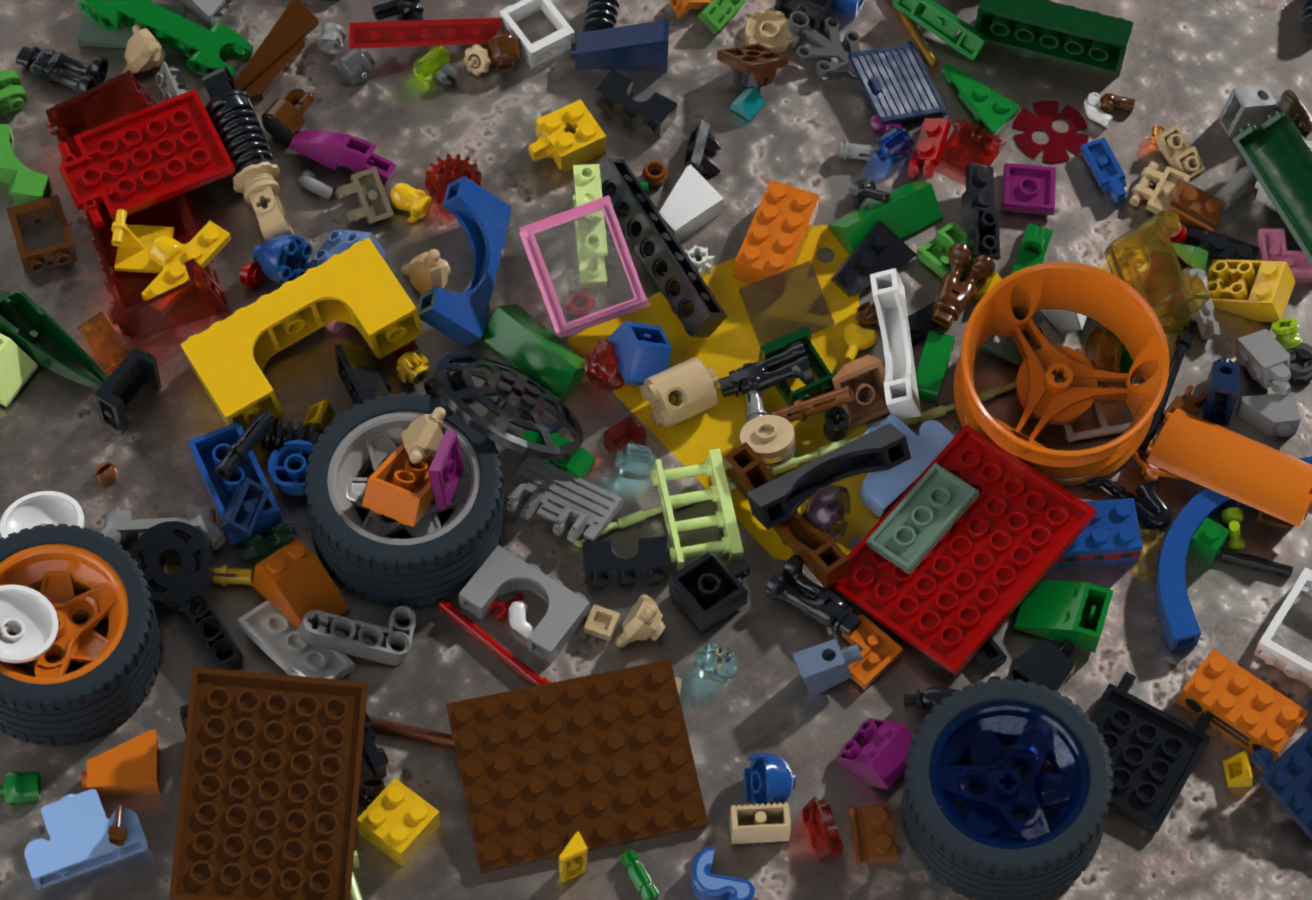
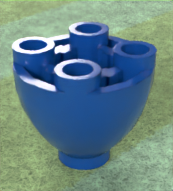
M279 235L269 239L264 244H257L253 250V261L259 264L263 273L270 280L282 285L287 281H293L306 272L308 260L312 254V246L306 243L299 235Z

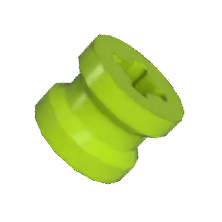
M1284 318L1272 324V331L1276 334L1275 339L1284 349L1294 348L1301 344V334L1297 333L1299 328L1298 320Z

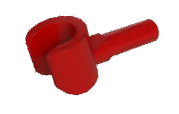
M519 593L504 604L494 602L489 606V613L493 614L496 610H502L495 617L496 621L502 622L507 618V611L513 602L523 600L525 597L522 593Z

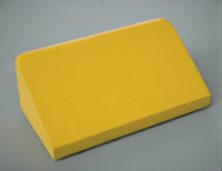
M579 831L576 832L559 856V880L563 883L587 872L588 848Z

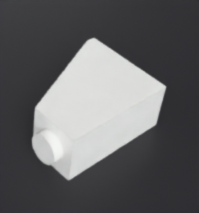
M690 164L684 170L659 213L678 242H680L722 214L724 198Z

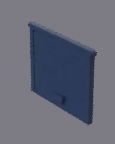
M912 41L907 42V44L848 54V58L881 125L948 114Z

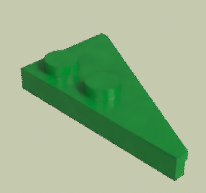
M947 62L943 65L942 73L945 75V79L949 84H954L960 91L958 95L960 99L973 112L975 119L978 122H983L987 127L989 138L994 139L1019 113L1020 105Z

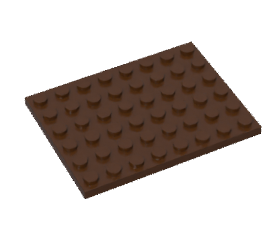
M671 659L446 703L480 873L557 858L578 831L588 851L708 827V819Z
M192 667L169 900H350L368 682Z

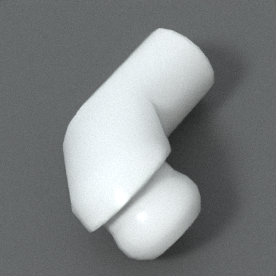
M1095 92L1089 93L1088 98L1084 101L1087 117L1108 128L1113 117L1101 111L1099 104L1101 96Z

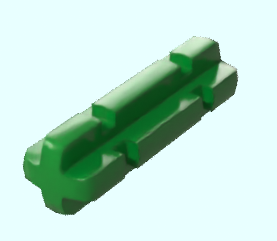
M631 849L621 854L620 860L623 866L628 868L627 872L637 890L641 891L643 900H657L659 892L655 885H652V880L642 863L638 861L639 858L636 852Z

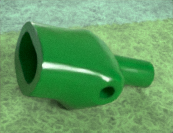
M39 771L8 772L4 777V783L0 784V796H4L5 802L10 806H16L24 802L40 801L41 779Z

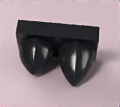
M701 120L690 132L681 174L690 164L699 173L716 174L721 171L718 165L703 153L715 152L721 149L719 142L709 133V123Z

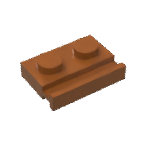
M1180 179L1175 184L1169 202L1170 206L1166 213L1195 229L1216 232L1215 228L1219 223L1225 202Z
M891 803L862 805V807L855 808L854 806H849L855 864H860V862L882 863L897 861L898 852Z

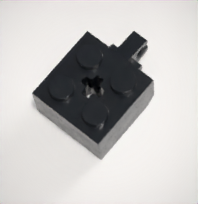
M714 551L708 552L670 577L669 594L698 629L704 633L747 604L748 591L743 586V579L750 574L751 566L745 559L732 566L729 564L725 565Z

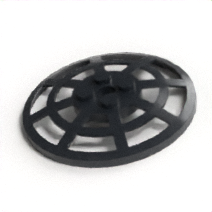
M471 354L448 355L442 358L433 372L434 386L445 404L466 424L492 441L518 453L545 460L571 458L576 455L581 447L584 435L582 427L572 411L550 390L526 374L498 361ZM451 363H469V364H467L466 366H460V365H455V364H451ZM486 367L492 373L486 374L475 370V368ZM445 370L461 372L463 383L467 389L454 391L447 380ZM472 376L485 380L483 386L476 387ZM474 397L485 408L500 417L496 426L478 415L462 400ZM546 402H550L555 406L557 413L547 407ZM544 412L556 422L545 424L541 419V415ZM509 423L540 433L544 445L527 441L506 432ZM564 428L574 439L570 444L555 446L549 433H555Z

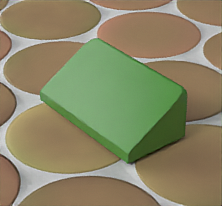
M1168 244V248L1190 267L1203 269V271L1206 270L1209 252L1191 245Z

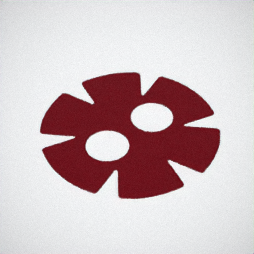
M1045 100L1032 103L1037 116L1023 108L1015 118L1013 127L1028 131L1014 135L1016 143L1023 152L1032 158H1036L1044 149V162L1059 163L1068 161L1070 157L1065 147L1079 155L1081 153L1080 145L1088 142L1089 135L1074 132L1088 128L1084 117L1070 105H1066L1058 114V101ZM1058 118L1065 119L1069 122L1070 129L1065 133L1056 132L1052 127L1053 121ZM1037 130H1044L1049 134L1050 140L1048 143L1040 145L1033 141L1032 134Z

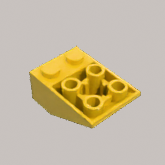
M1213 259L1207 274V287L1210 298L1214 303V308L1256 322H1276L1283 319L1296 282L1287 261Z

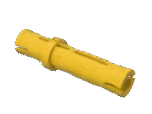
M170 564L168 573L177 571L180 566ZM223 564L222 567H214L211 577L213 580L212 584H221V587H228L229 584L252 586L254 568H230L226 564ZM215 574L237 575V577L215 576Z

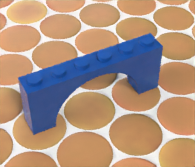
M464 176L447 185L443 207L459 221L470 242L473 256V271L470 282L462 293L450 292L437 286L421 294L417 312L420 320L465 347L480 340L484 334L486 316L490 310L491 294L495 288L494 281L500 266V255L505 244V233L510 222L511 206Z

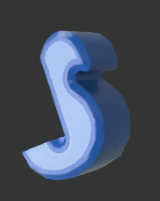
M716 846L706 847L698 852L691 867V890L698 900H754L755 888L750 880L712 873Z

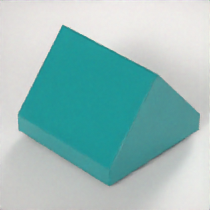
M753 87L745 89L730 105V109L751 121L765 105V101L757 88Z

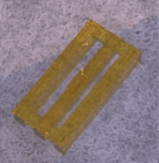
M1140 529L1141 536H1144L1149 573L1146 571L1142 548L1137 561L1140 582H1146V580L1155 581L1156 571L1150 536H1155L1159 559L1163 547L1161 529Z

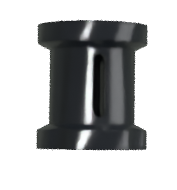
M834 407L826 412L823 433L828 440L837 442L846 437L849 414L840 407Z

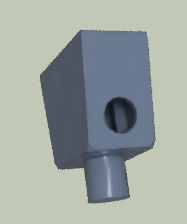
M836 639L793 654L801 676L812 697L849 679L852 674L848 665L863 659L857 643L840 649Z

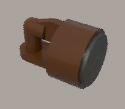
M293 89L284 99H276L261 116L262 124L266 131L281 142H291L306 125L303 114L314 102V94L304 92L302 89Z

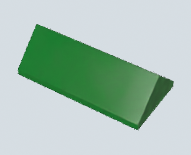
M912 180L889 192L891 199L888 203L873 200L829 223L828 228L849 255L874 223L879 220L901 240H904L943 219L932 184Z
M517 304L498 306L480 339L518 371L539 382L560 400L595 369L594 364Z

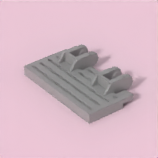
M531 456L527 457L504 489V499L508 501L506 510L512 514L515 513L525 499L527 502L523 506L520 517L528 521L540 506L537 515L555 523L552 533L558 536L563 533L570 522H573L574 524L567 534V540L573 543L576 542L585 528L587 530L583 534L584 538L595 541L598 535L601 536L623 505L621 497L548 462Z

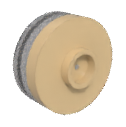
M777 415L758 416L748 421L741 429V445L747 442L763 460L767 468L781 466L788 462L795 454L794 428L783 417Z

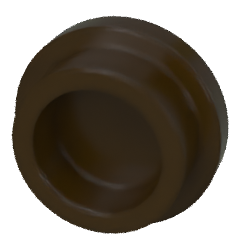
M380 779L364 781L359 790L360 798L366 799L368 803H372L386 788L384 781Z

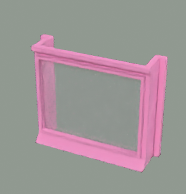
M609 195L519 228L521 240L554 330L559 338L650 306Z

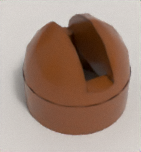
M103 462L96 467L95 476L100 485L111 486L117 481L118 473L113 464Z

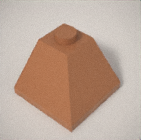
M869 354L845 364L832 378L835 390L849 385L854 396L853 402L840 405V408H843L849 414L847 429H852L890 412L885 399V370L882 360Z

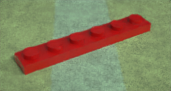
M501 18L348 23L349 49L487 44L488 40L495 36L497 31H501Z

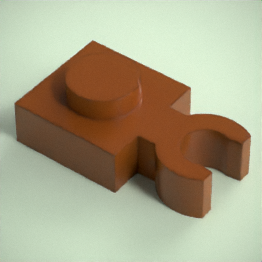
M1189 385L1185 390L1184 397L1181 398L1177 395L1164 411L1161 419L1164 420L1167 412L1173 413L1177 408L1197 416L1200 411L1197 407L1202 405L1206 393L1202 392L1199 397H1193L1191 393L1194 386Z

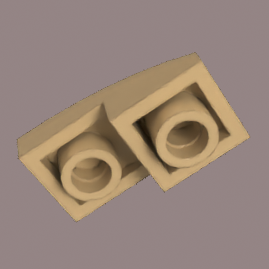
M1179 124L1173 125L1154 136L1160 150L1172 168L1190 175L1191 178L1205 170L1195 146L1189 147Z

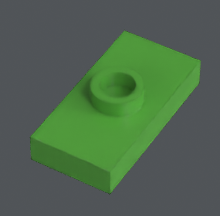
M712 0L700 12L698 18L713 34H716L747 1Z

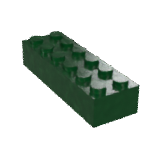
M981 0L974 29L988 38L987 43L1120 76L1134 22L1050 0Z

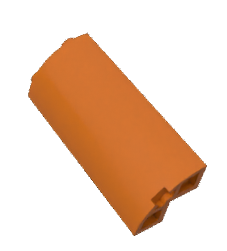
M1179 408L1173 413L1167 412L1162 422L1163 428L1157 440L1152 439L1147 447L1146 454L1149 455L1147 463L1297 527L1304 525L1312 506V464Z

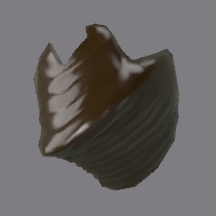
M1285 90L1275 111L1278 110L1279 113L1281 111L1288 112L1300 133L1306 139L1312 132V117L1298 96L1291 90Z

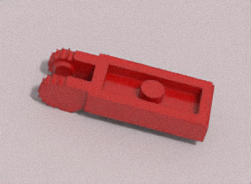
M948 118L924 119L912 159L908 166L910 178H918L922 165H924V177L926 179L933 178L951 128Z

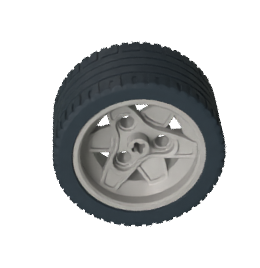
M405 392L397 395L391 393L384 397L380 395L372 400L367 399L360 405L358 403L352 406L350 410H345L318 437L317 444H314L311 450L312 454L309 455L305 471V491L312 539L317 555L322 560V565L328 570L333 579L336 578L339 585L346 587L347 591L352 594L355 593L361 599L366 598L368 602L374 604L377 602L382 606L392 605L395 608L399 606H407L409 608H413V606L424 607L425 604L433 605L443 599L448 600L451 596L455 597L461 592L494 549L501 545L505 523L503 470L498 449H496L495 442L466 424L445 404L442 398H433L432 395L428 394L423 396L420 393L407 394ZM442 407L446 415L443 419L444 424L441 430L443 435L446 430L456 431L464 467L463 474L448 506V509L454 511L442 526L439 517L443 516L446 510L436 509L435 503L430 504L424 516L414 527L400 524L397 520L393 523H387L385 521L392 518L376 514L362 506L368 478L365 477L375 472L403 443L401 438V431L403 429H408L410 423L423 414H432L435 408ZM354 507L369 511L364 522L360 519ZM403 530L413 537L411 539H396V537L402 534Z

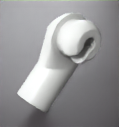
M519 600L513 602L508 609L509 623L512 629L528 639V636L535 627L526 621L525 610H528L527 604Z

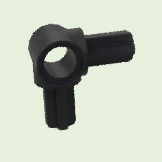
M392 0L374 6L372 11L377 20L398 15L399 18L414 21L424 20L422 16L424 9L420 2L421 0ZM404 2H411L413 5H408Z

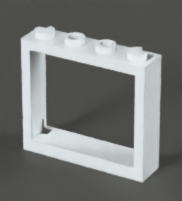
M1305 567L1260 639L1254 655L1263 659L1265 664L1279 668L1288 677L1298 679L1309 685L1312 689V663L1271 641L1299 594L1303 592L1312 597V570Z

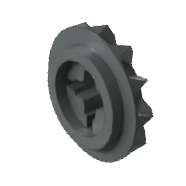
M1301 343L1294 348L1285 350L1290 354L1291 377H1293L1294 381L1303 379L1306 382L1312 377V346ZM1296 357L1300 362H1305L1303 368L1298 364H1293Z

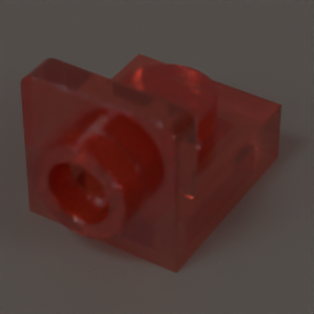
M629 416L604 431L603 446L611 453L617 448L622 449L626 447L632 440L635 444L641 445L640 450H642V448H646L644 446H646L647 432L641 423H636Z

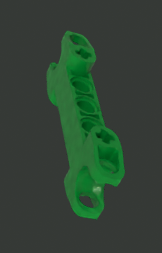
M77 0L78 9L97 25L107 30L117 31L121 24L130 29L135 24H141L144 29L147 28L158 42L161 40L160 43L189 57L187 60L188 67L200 76L226 66L233 80H235L236 71L229 64L222 61V59L228 56H236L245 60L250 59L253 54V46L233 29L220 23H214L208 30L149 0Z

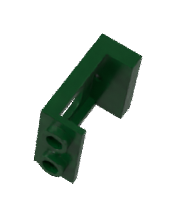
M807 325L760 346L759 361L785 351L793 343L799 341L803 343L810 366L819 380L795 391L790 389L786 381L776 384L775 387L788 406L793 405L796 400L805 401L835 390L832 378L838 372L836 371L831 374L811 343L812 332Z

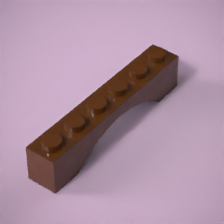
M747 442L724 456L726 475L746 498L747 492L774 480L763 460ZM797 510L792 518L772 527L792 551L802 558L806 567L826 589L848 574V556L831 538L814 528Z

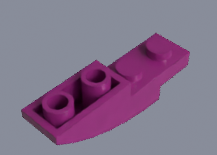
M326 130L299 131L289 145L290 149L297 151L300 155L307 156L335 171L340 164L356 172L376 167L383 185L387 184L397 166L374 154L377 145L339 132Z

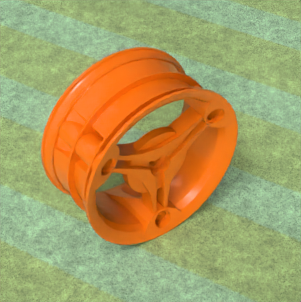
M1049 262L1016 271L999 281L981 298L965 328L962 350L957 361L953 381L954 405L960 426L962 428L965 425L970 426L1063 488L1081 486L1096 477L1108 476L1124 465L1141 446L1149 431L1154 413L1163 398L1170 364L1169 348L1164 330L1157 315L1139 292L1119 277L1105 270L1081 263ZM1066 310L1085 315L1101 323L1118 337L1132 357L1134 363L1129 373L1096 370L1089 360L1077 350L1067 346L1051 345L1033 322L1036 311ZM1014 315L1020 316L1022 320H1018ZM1026 330L1037 348L1035 351L1032 350L1024 337L1023 331ZM991 335L1012 337L1023 359L1016 376L1015 387L1018 400L1025 410L1016 429L993 418L982 404L975 389L974 366L983 345ZM1057 377L1062 379L1060 380V383L1055 382L1054 380H1056ZM1098 385L1124 386V388H1099ZM1125 401L1130 411L1135 415L1130 426L1119 437L1097 447L1065 451L1045 448L1042 444L1036 442L1048 425L1074 422L1084 416L1095 402ZM1032 416L1039 420L1030 437H1027L1021 432Z

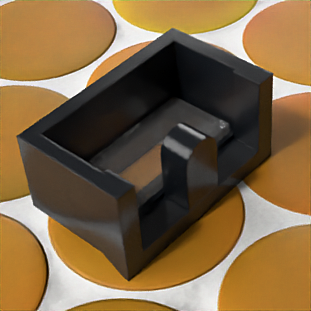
M776 0L775 10L785 14L788 20L794 11H801L807 14L809 17L808 25L819 33L826 18L832 14L834 0Z

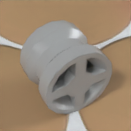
M325 23L322 26V36L319 37L317 45L323 52L338 54L342 51V41L345 40L347 31L337 23Z

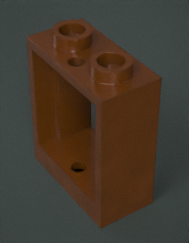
M58 195L7 208L25 273L38 272L44 268L65 265L70 261L77 260ZM59 220L65 242L26 252L20 229Z

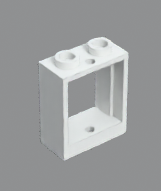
M522 0L514 5L506 6L499 12L501 30H508L519 38L521 55L531 68L570 50L571 43H575V31L550 0ZM542 10L557 31L531 44L516 22Z

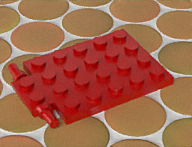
M196 88L75 135V142L82 155L79 158L72 154L67 142H62L58 145L63 158L59 169L78 211L84 209L86 215L90 216L95 228H101L105 225L100 214L101 208L98 204L100 202H104L112 221H115L118 209L126 210L128 216L236 173L234 165Z

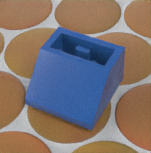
M625 321L605 340L609 354L615 361L620 371V376L626 384L643 385L645 379L669 367L672 348L660 326Z

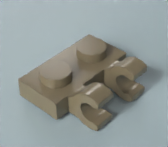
M376 167L352 174L350 176L352 183L338 187L335 191L338 201L357 194L361 208L346 212L344 217L348 225L366 218L369 226L394 216Z

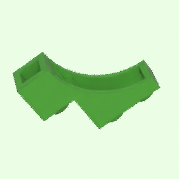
M0 124V182L10 184L9 195L13 197L14 205L17 206L50 197L52 187L49 175L29 169L16 158L13 153L14 136L11 125Z

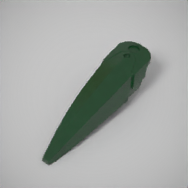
M0 290V333L12 339L36 363L76 383L98 390L107 380L108 376L58 323L24 291L18 290L11 295L8 291L4 293Z

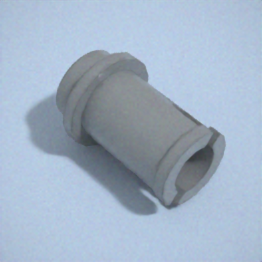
M848 140L839 143L838 157L843 158V161H846V158L870 160L871 145L848 143Z
M753 390L749 391V394L746 393L747 421L758 416L767 415L763 407L762 392Z

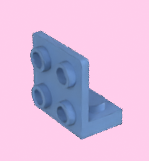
M335 229L328 235L321 248L313 255L307 267L309 269L317 267L326 262L331 256L344 252L354 243L363 241L368 237L383 259L387 254L371 232Z

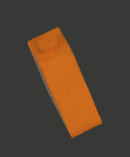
M149 730L87 760V771L81 774L82 788L87 790L96 789L99 798L160 794V745L157 730Z

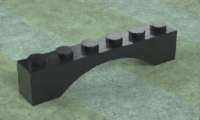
M888 423L747 492L752 515L766 529L772 528L792 518L796 510L809 497L832 483L862 473L889 470L911 459L906 436L891 423Z

